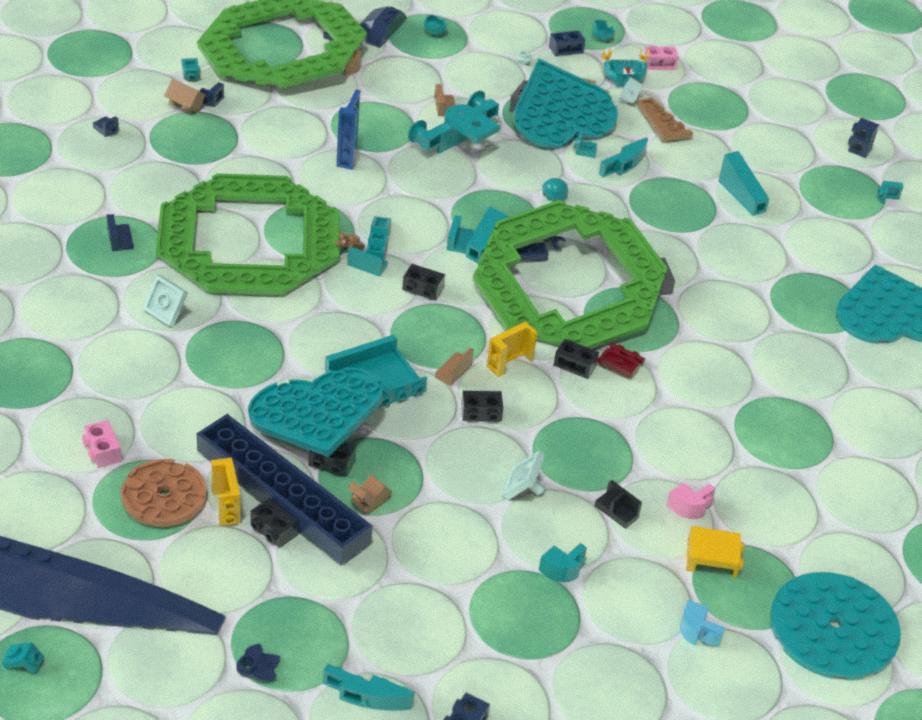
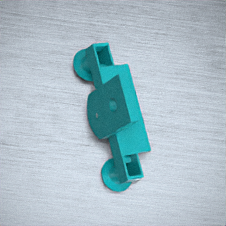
M478 90L470 96L467 105L458 104L449 107L445 111L444 123L430 130H427V123L424 120H418L413 123L408 132V139L412 143H419L427 151L438 146L437 153L439 154L467 139L478 143L500 131V125L490 119L498 115L499 103L493 99L485 100L484 91Z

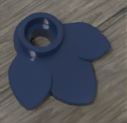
M255 644L245 650L244 655L236 663V670L244 677L252 676L262 682L271 681L277 677L274 669L280 662V656L263 653L261 644Z

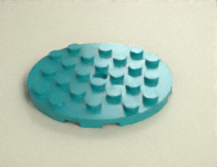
M831 572L803 574L784 584L773 600L770 615L771 629L775 639L779 640L784 647L783 651L793 661L815 674L831 679L833 676L844 677L846 680L864 679V676L880 673L890 665L896 656L901 640V629L894 610L874 588L854 577ZM832 622H839V627H834L831 625Z

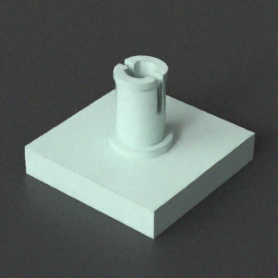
M156 275L142 309L165 324L174 326L188 292L164 276Z
M537 451L512 467L502 496L509 500L527 488L532 490L537 496L544 491L545 485L536 478L545 455Z

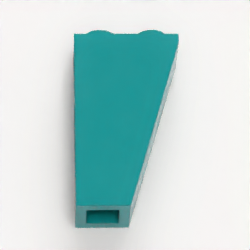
M735 151L724 154L718 182L752 216L765 213L769 197L741 153Z
M490 206L467 243L466 258L479 264L496 221L510 216Z

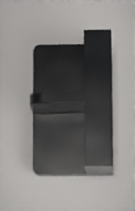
M611 480L608 482L606 493L595 500L594 506L626 529L639 519L642 502Z

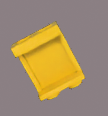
M525 321L490 338L486 367L497 377H500L505 373L506 363L520 356H525L529 361L533 360L537 331Z
M232 458L211 460L212 495L219 494V525L240 523V491Z
M691 526L687 539L686 571L695 572L696 564L732 569V577L737 578L738 571H742L744 565V558H741L744 551L741 533Z

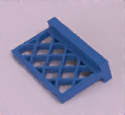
M355 89L347 108L340 107L338 117L336 167L350 170L354 168L355 150L358 143L360 90Z

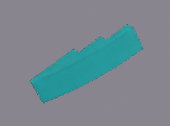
M374 216L366 252L381 257L383 260L392 218Z

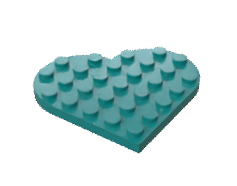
M538 58L515 107L514 123L519 133L532 144L542 148H559L568 144L574 135L579 136V133H582V138L588 139L605 136L613 129L617 121L618 111L617 106H614L611 100L612 97L601 87Z
M875 264L839 300L836 309V317L840 321L839 325L851 336L869 343L877 344V341L892 343L903 336L922 342V288Z
M343 368L344 371H337L333 374L332 371L318 376L312 382L300 379L289 380V383H281L279 385L276 382L260 390L251 399L248 406L249 419L252 426L263 434L329 457L380 406L384 397L383 386L377 375L360 368Z

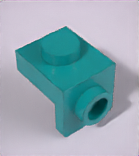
M198 58L181 59L183 79L194 80L200 78Z
M883 181L877 191L880 203L884 204L885 199L899 200L903 190V183Z
M33 642L11 645L7 650L2 665L6 669L25 666L31 674H36L44 659V655Z

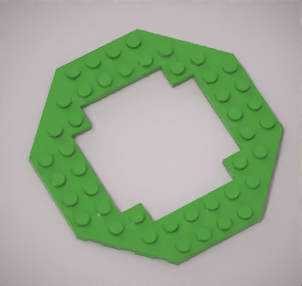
M257 0L225 8L198 39L197 47L221 78L231 76L235 77V80L247 82L248 80H254L256 84L268 86L271 83L277 84L278 88H287L344 72L346 64L351 62L354 57L353 54L358 52L362 46L361 43L367 39V32L342 4L320 0ZM294 14L299 21L314 17L332 37L333 41L324 44L326 52L270 67L265 60H258L249 64L230 38L242 36L239 27Z
M217 173L212 176L211 180L196 184L191 191H184L174 196V200L171 202L165 201L160 207L156 256L208 293L285 295L339 261V246L334 243L335 240L339 241V209L331 208L326 204L325 200L317 195H311L309 190L302 185L294 184L288 176ZM216 200L286 203V214H304L303 254H285L284 265L211 263V251H193L197 211H215Z
M557 200L496 221L485 251L482 253L478 267L473 274V281L506 331L526 321L537 331V340L560 346L563 340L567 339L594 349L647 329L667 272V267L631 219L625 217L623 219L613 217L614 214L603 211L597 213L590 211L588 207L580 205L571 206L565 204V201ZM572 229H576L583 240L600 235L632 279V281L620 285V291L626 299L568 321H564L557 309L539 314L508 268L521 263V257L516 249Z

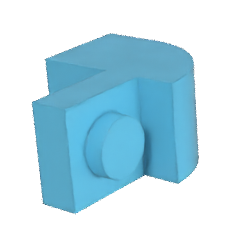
M688 600L680 624L682 636L694 646L697 640L719 647L725 627L706 620L709 607Z

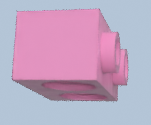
M645 46L644 55L646 56L648 50L650 51L649 57L646 60L648 62L647 70L677 69L679 56L676 47Z
M109 420L84 426L83 444L85 447H89V458L91 461H95L97 468L122 462L121 447Z

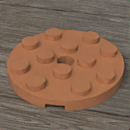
M173 459L152 460L135 467L128 473L127 479L121 486V501L125 511L136 521L149 526L168 528L189 521L200 512L206 501V483L201 473L187 463L185 465L175 463ZM166 491L169 493L165 496V494H160L159 492Z

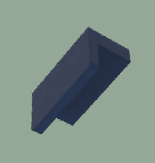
M107 214V230L112 251L134 249L129 224L116 225L114 214Z

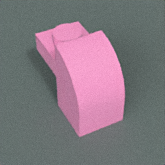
M683 483L670 491L667 506L681 517L687 519L701 518L705 514L706 507L710 506L714 501L713 496L716 488L708 484L695 492Z

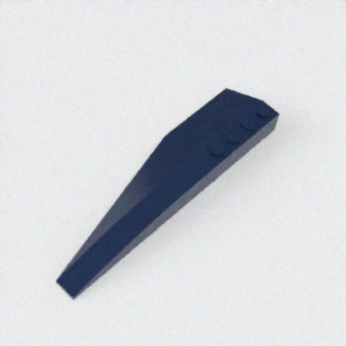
M0 536V610L35 620H40V617H44L58 622L61 619L74 620V623L81 624L90 621L95 622V625L133 628V625L144 626V629L153 630L154 627L167 628V631L173 632L182 629L187 630L188 633L218 635L226 619V616L141 579L85 560Z

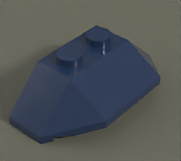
M386 6L373 9L360 23L367 32L366 44L381 48L406 21L407 16L402 10L395 7Z

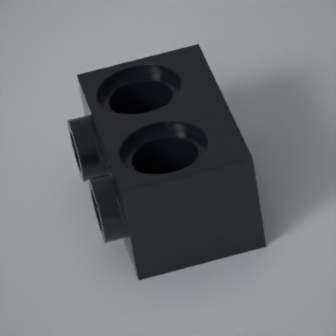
M411 264L403 276L402 290L436 301L444 289L445 274Z
M564 339L555 352L553 366L588 379L597 366L599 352Z
M463 390L461 400L462 421L502 422V391Z
M342 443L329 457L309 450L308 466L347 477L355 462L356 447Z
M268 498L250 511V525L255 531H259L270 543L275 544L278 548H281L298 536L299 521L272 499Z

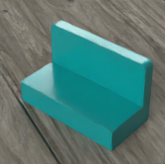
M455 215L448 234L446 250L466 254L467 243L474 230L462 228V216Z
M353 247L348 249V266L379 277L388 266V261L382 260L381 257Z

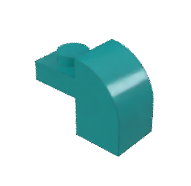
M580 543L570 553L566 554L554 545L541 556L538 571L557 582L573 581L578 578L580 567L586 562L587 547Z

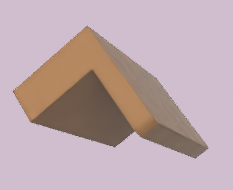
M435 84L434 100L437 115L445 116V111L455 105L454 96L444 95L442 84Z
M469 348L463 355L456 352L435 372V378L451 386L472 366L474 349Z

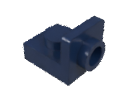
M218 82L210 90L201 88L200 92L206 95L202 103L215 107L224 98V84Z
M107 116L93 122V128L104 137L112 135L119 131L118 117L114 116L110 119Z

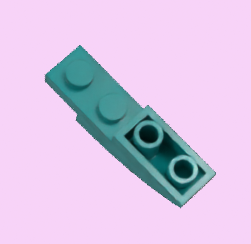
M645 137L621 148V153L602 160L599 175L606 177L617 173L621 176L636 167L645 156L648 138Z
M327 664L324 668L323 684L340 691L339 700L375 710L400 711L409 710L413 707L415 692L407 687L399 686L386 678L378 677L374 674L368 681L362 676L354 675L341 667H335L331 664Z

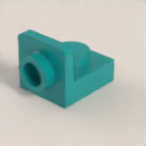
M579 133L578 138L574 140L573 148H576L575 155L595 158L597 143L581 141L582 133Z

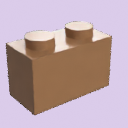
M173 78L164 94V97L169 99L168 102L176 107L180 104L182 105L181 109L189 113L191 110L198 113L206 96L199 90Z

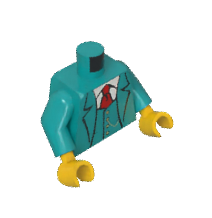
M604 49L601 57L605 60L604 70L606 77L612 80L617 87H624L629 78H633L638 82L642 81L647 73L648 62L646 60L649 57L650 51L648 50L645 56L642 54L643 49L641 50L639 57L642 61L640 62V60H610L612 50L609 49L607 55Z

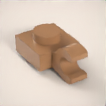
M339 232L340 240L334 241L339 247H353L361 251L365 247V244L360 241V237L355 234L346 235L344 232Z

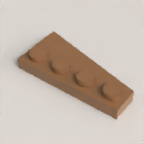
M653 98L638 99L637 106L663 142L692 138L693 132L690 129L686 130L682 122L675 121L674 116L671 113L665 112V108Z

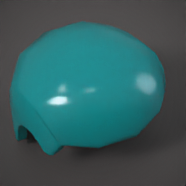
M428 15L424 19L425 29L433 35H441L448 26V23L445 25V19L440 20L434 15Z
M595 20L592 27L593 35L599 40L607 41L615 35L613 26L608 27L605 20Z
M551 178L544 182L542 192L543 195L546 194L549 201H563L568 197V185L560 178Z

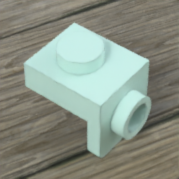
M629 78L619 97L627 103L634 104L643 84L633 78Z

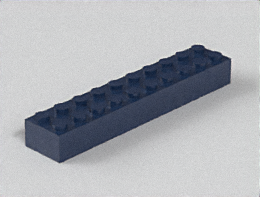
M229 414L224 415L196 433L197 451L210 461L232 458L237 482L261 502L268 498L272 499L299 521L298 531L339 564L342 565L372 542V524Z

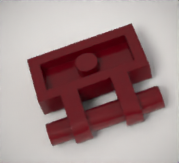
M611 343L610 347H607L598 358V364L632 378L640 368V364H644L646 358L640 356V353L636 351L631 352L625 349L623 345Z

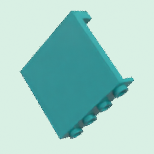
M395 335L325 356L326 372L332 371L333 374L337 371H344L343 368H360L377 375L381 380L384 391L383 401L379 407L426 392L427 377L419 378L397 349V338Z

